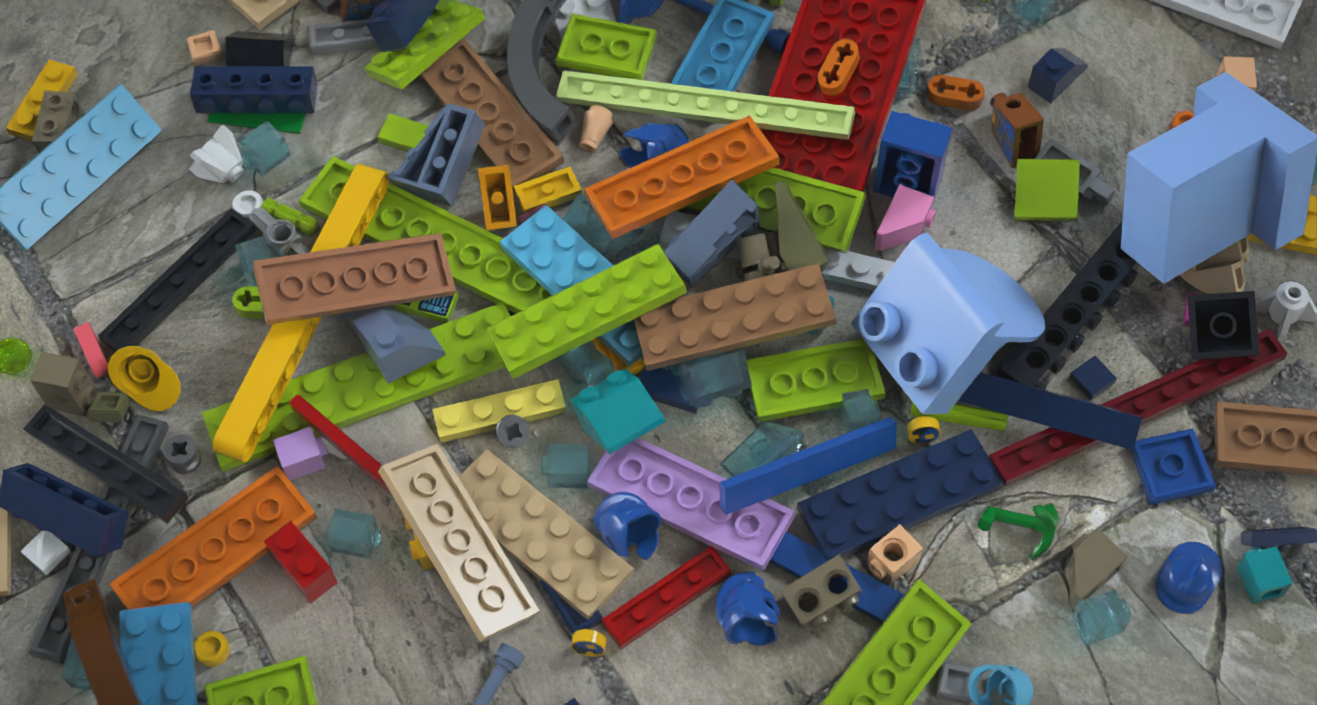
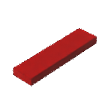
M296 394L289 402L292 411L390 494L389 489L378 473L382 465L302 396Z
M710 546L602 618L601 623L622 650L730 577L732 570L718 552Z

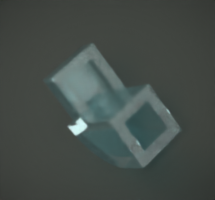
M593 340L557 357L564 369L578 385L584 383L591 387L602 382L608 375L616 371L612 360L596 349Z

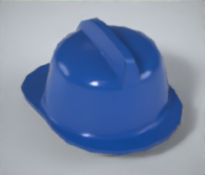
M1187 541L1179 544L1169 555L1159 571L1155 582L1156 593L1161 603L1169 610L1180 614L1193 613L1200 610L1207 603L1221 579L1223 568L1219 556L1208 545L1200 542Z

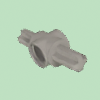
M261 207L252 210L249 216L250 222L264 233L263 240L272 247L277 257L311 252L304 246L305 240L296 232L294 225L290 221L275 220Z

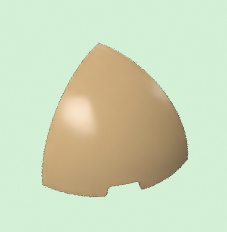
M1248 236L1183 272L1180 276L1196 289L1208 294L1242 292L1247 281L1243 266L1244 263L1249 261Z

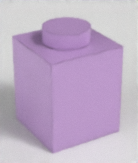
M311 426L273 440L284 473L290 481L326 468L322 456L328 454L322 436L315 438Z

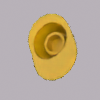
M126 346L118 349L111 356L108 363V375L112 383L141 406L153 411H163L171 408L177 402L181 394L179 378L174 370L162 361L155 351L139 346Z

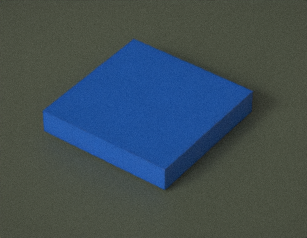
M1193 428L1136 440L1134 450H1130L1150 505L1213 492L1216 488Z

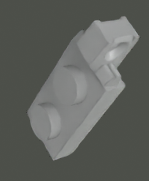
M1050 138L1034 158L1080 160L1079 196L1089 201L1094 197L1105 205H1108L1115 196V190L1104 183L1106 177L1101 174L1099 168L1054 139Z

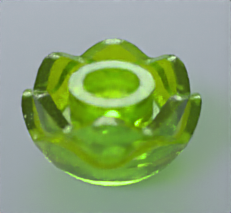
M7 337L0 340V373L14 375L29 366L33 354L25 340L17 337Z

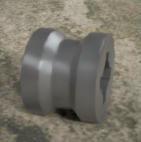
M514 414L506 415L498 422L496 434L504 446L518 448L528 440L529 426L520 416Z
M178 434L169 438L164 444V457L174 472L184 475L195 471L201 464V453L192 437Z

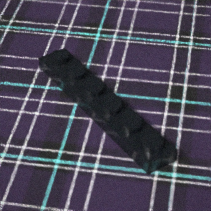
M231 208L98 335L100 341L114 352L126 346H137L256 231L254 224Z
M46 404L41 407L23 428L28 435L167 524L189 498L181 489Z

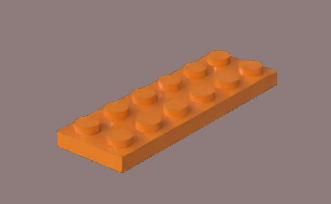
M749 115L586 187L584 191L587 200L611 238L614 239L721 191L731 180L737 184L779 165V156Z
M276 466L116 578L109 585L128 610L189 602L193 607L269 553L264 540L289 521H292L301 530L318 517L279 466Z

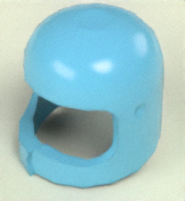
M988 664L976 667L970 674L968 689L969 696L974 705H993L990 694L997 686H999L998 691L1000 695L1004 694V688H1006L1013 699L1004 698V702L1013 705L1031 704L1033 684L1030 677L1016 666ZM994 669L988 676L985 694L979 695L977 691L979 678L983 673Z

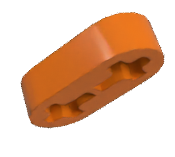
M839 40L832 46L818 73V82L823 93L837 95L845 89L860 59L858 46L852 40ZM847 51H850L851 56L846 55L841 63L840 53L845 54ZM837 71L838 81H832L830 84H827L826 78L832 79Z
M937 75L932 77L928 83L927 98L930 102L939 106L975 110L983 102L984 88L982 84L974 80ZM938 87L944 88L943 93L937 92ZM967 93H973V98H968Z

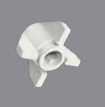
M224 125L220 126L213 139L209 140L202 148L190 154V157L195 162L189 170L198 178L225 183L229 180L232 183L244 171L242 168L244 161L241 158L233 133Z
M1285 281L1277 290L1255 299L1256 312L1267 314L1269 310L1272 320L1280 324L1278 326L1277 339L1281 342H1284L1290 324L1298 320L1315 323L1317 319V308L1310 298L1307 289L1297 282Z

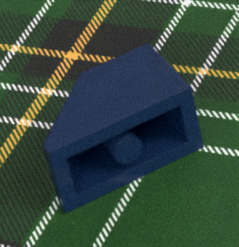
M1051 48L1033 66L1028 88L1049 103H1052L1088 68V64L1065 48Z

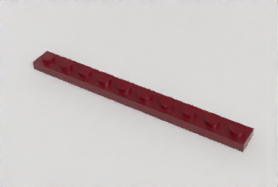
M1269 328L1258 333L1259 356L1198 360L1100 405L1142 416V425L1285 360L1288 353ZM1049 427L991 453L989 458L1004 480L1005 487L1102 443V441Z

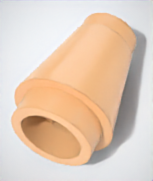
M592 105L589 110L585 111L579 143L580 148L588 152H596L597 147L613 124L611 119L613 114L611 111L598 105Z

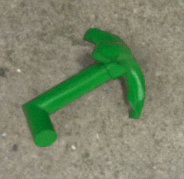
M1052 503L1046 504L1045 507L1042 504L1034 505L1032 510L1036 516L987 506L978 521V527L982 531H988L994 521L1043 533L1040 541L1035 545L1034 551L1029 555L1031 560L1044 554L1052 544L1059 522V515Z

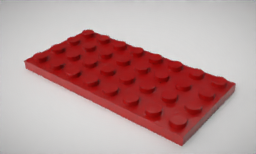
M802 0L768 96L854 107L855 116L849 140L759 128L779 156L780 164L773 168L864 192L927 0ZM843 39L852 40L858 46L859 63L845 89L837 95H827L822 92L819 86V70L836 42ZM847 51L845 54L840 53L841 63L846 55L851 56L850 51ZM837 71L832 79L826 78L827 84H830L832 81H838Z

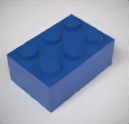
M891 111L880 142L873 192L894 197L900 184L933 196L935 201L943 177L952 127L945 126L940 122H930L916 118L908 113Z

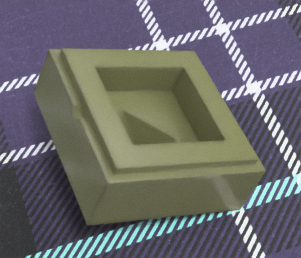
M96 392L88 411L89 420L122 422L130 403L129 396L126 393Z

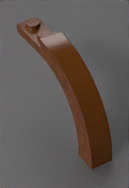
M95 579L76 585L71 590L63 593L70 619L68 626L98 705H143L119 649L100 588Z

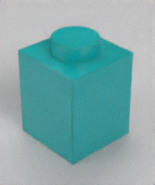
M1260 546L1247 550L1236 567L1252 604L1284 596L1293 584L1277 546L1268 549Z

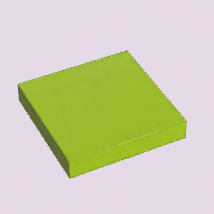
M1017 159L1014 219L1024 221L1078 222L1080 160Z

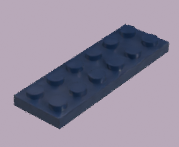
M970 429L797 502L796 509L827 562L838 554L844 557L879 542L899 524L907 530L1002 489L1005 482L976 435Z

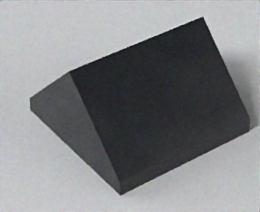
M236 31L225 37L226 66H289L295 36L293 34Z
M1255 291L1187 295L1192 360L1259 356Z

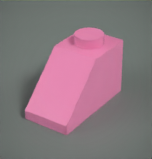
M899 184L877 231L874 249L881 251L911 241L921 235L925 227L930 228L936 215V210L932 209L934 197Z

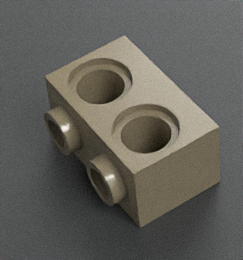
M44 91L32 139L38 153L44 150L84 115L74 92Z
M840 554L781 589L804 629L811 626L813 630L827 623L830 620L829 614L840 608L844 612L860 602L858 596L863 594ZM842 577L848 581V587L842 594L830 592L829 585L834 578ZM807 595H814L818 598V606L812 612H804L800 608L801 600Z

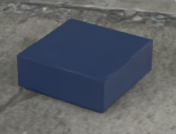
M1096 356L1073 370L1069 376L1090 400L1111 387L1117 380Z

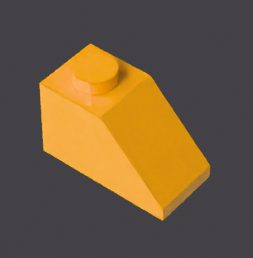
M509 165L478 168L486 230L517 227Z

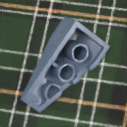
M392 305L342 313L387 383L445 355V351L430 330Z

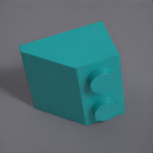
M626 368L611 373L606 380L595 386L583 389L578 396L570 400L583 431L609 454L666 422L640 380Z

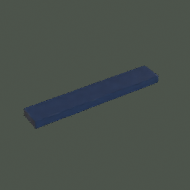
M983 372L977 375L958 400L1130 450H1134L1143 418L1142 416Z

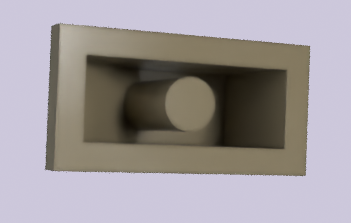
M1099 528L1090 536L1086 533L1082 534L1071 546L1074 551L1069 560L1070 607L1074 611L1123 568L1128 558Z

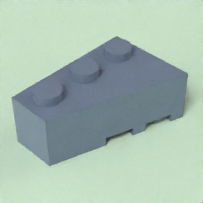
M731 180L680 235L672 238L666 245L664 253L676 272L691 287L695 285L737 247L736 240L748 237L760 226L758 205Z

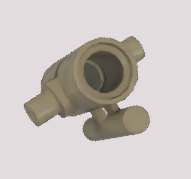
M777 231L736 240L741 265L735 271L738 278H744L745 281L783 272L780 264L784 261L779 254Z

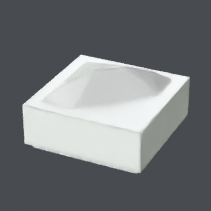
M41 531L20 552L47 575L71 550L54 534L48 531Z

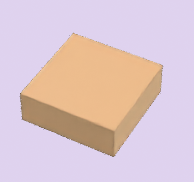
M215 30L186 38L195 66L223 58Z

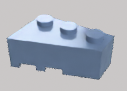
M447 103L424 131L425 136L414 149L411 148L407 152L405 161L396 172L392 171L387 179L393 185L415 196L453 207L485 123L475 110Z

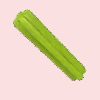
M912 402L910 411L914 417L929 416L938 421L1000 431L1005 430L1008 421V415L960 404H955L948 414H922Z

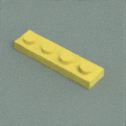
M559 379L432 409L440 443L496 430L498 422L506 415H518L526 422L567 413Z

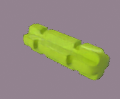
M266 198L264 203H262L261 208L267 211L273 218L276 217L275 220L290 221L295 229L301 228L300 232L313 235L318 227L316 218L309 215L303 216V212L283 203L278 205L279 201Z

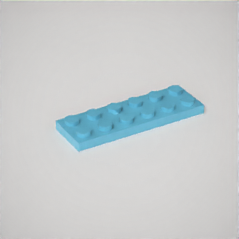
M122 84L118 85L0 187V224L24 250H27L162 130Z
M547 205L500 241L501 249L552 296L613 266ZM634 320L597 337L628 367L632 366L643 356Z

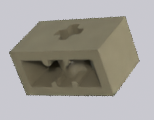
M41 352L30 381L44 403L55 411L85 416L97 390L80 360Z

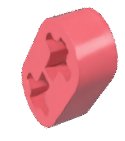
M89 321L73 328L96 379L108 374L107 359Z

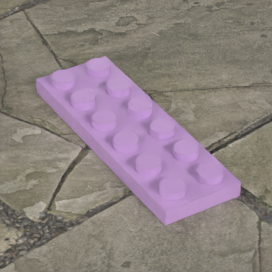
M640 438L612 454L605 452L587 481L589 488L605 496L616 492H629L639 496L649 507L658 512L662 523L763 572L795 517L794 510L771 499L760 501L726 515L720 509L719 482L726 480V478Z

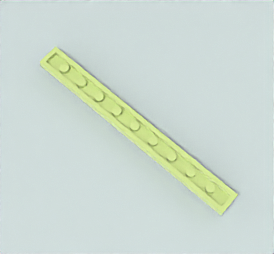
M565 70L562 72L556 98L562 103L585 106L598 105L608 109L722 124H731L750 115L761 129L845 140L850 139L855 116V109L850 106Z

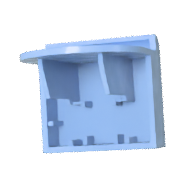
M928 233L917 236L908 244L851 322L855 330L922 414H948L996 351L1008 342L1035 341L1045 329V320L1038 305L1012 277L992 263L976 255L961 250L940 248Z

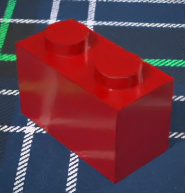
M289 521L264 540L271 557L310 603L314 602L338 583L330 565L292 521Z

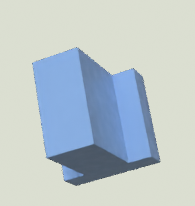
M1227 72L1196 87L1193 118L1127 153L1121 249L1164 284L1250 234H1254L1273 250H1277L1304 234L1317 156V135Z

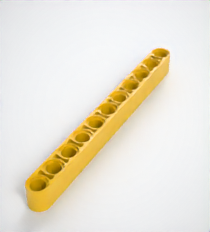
M360 163L355 166L311 252L360 244L388 189L389 180L387 177L389 172ZM323 316L272 324L214 436L212 448L215 453L244 463L251 458Z

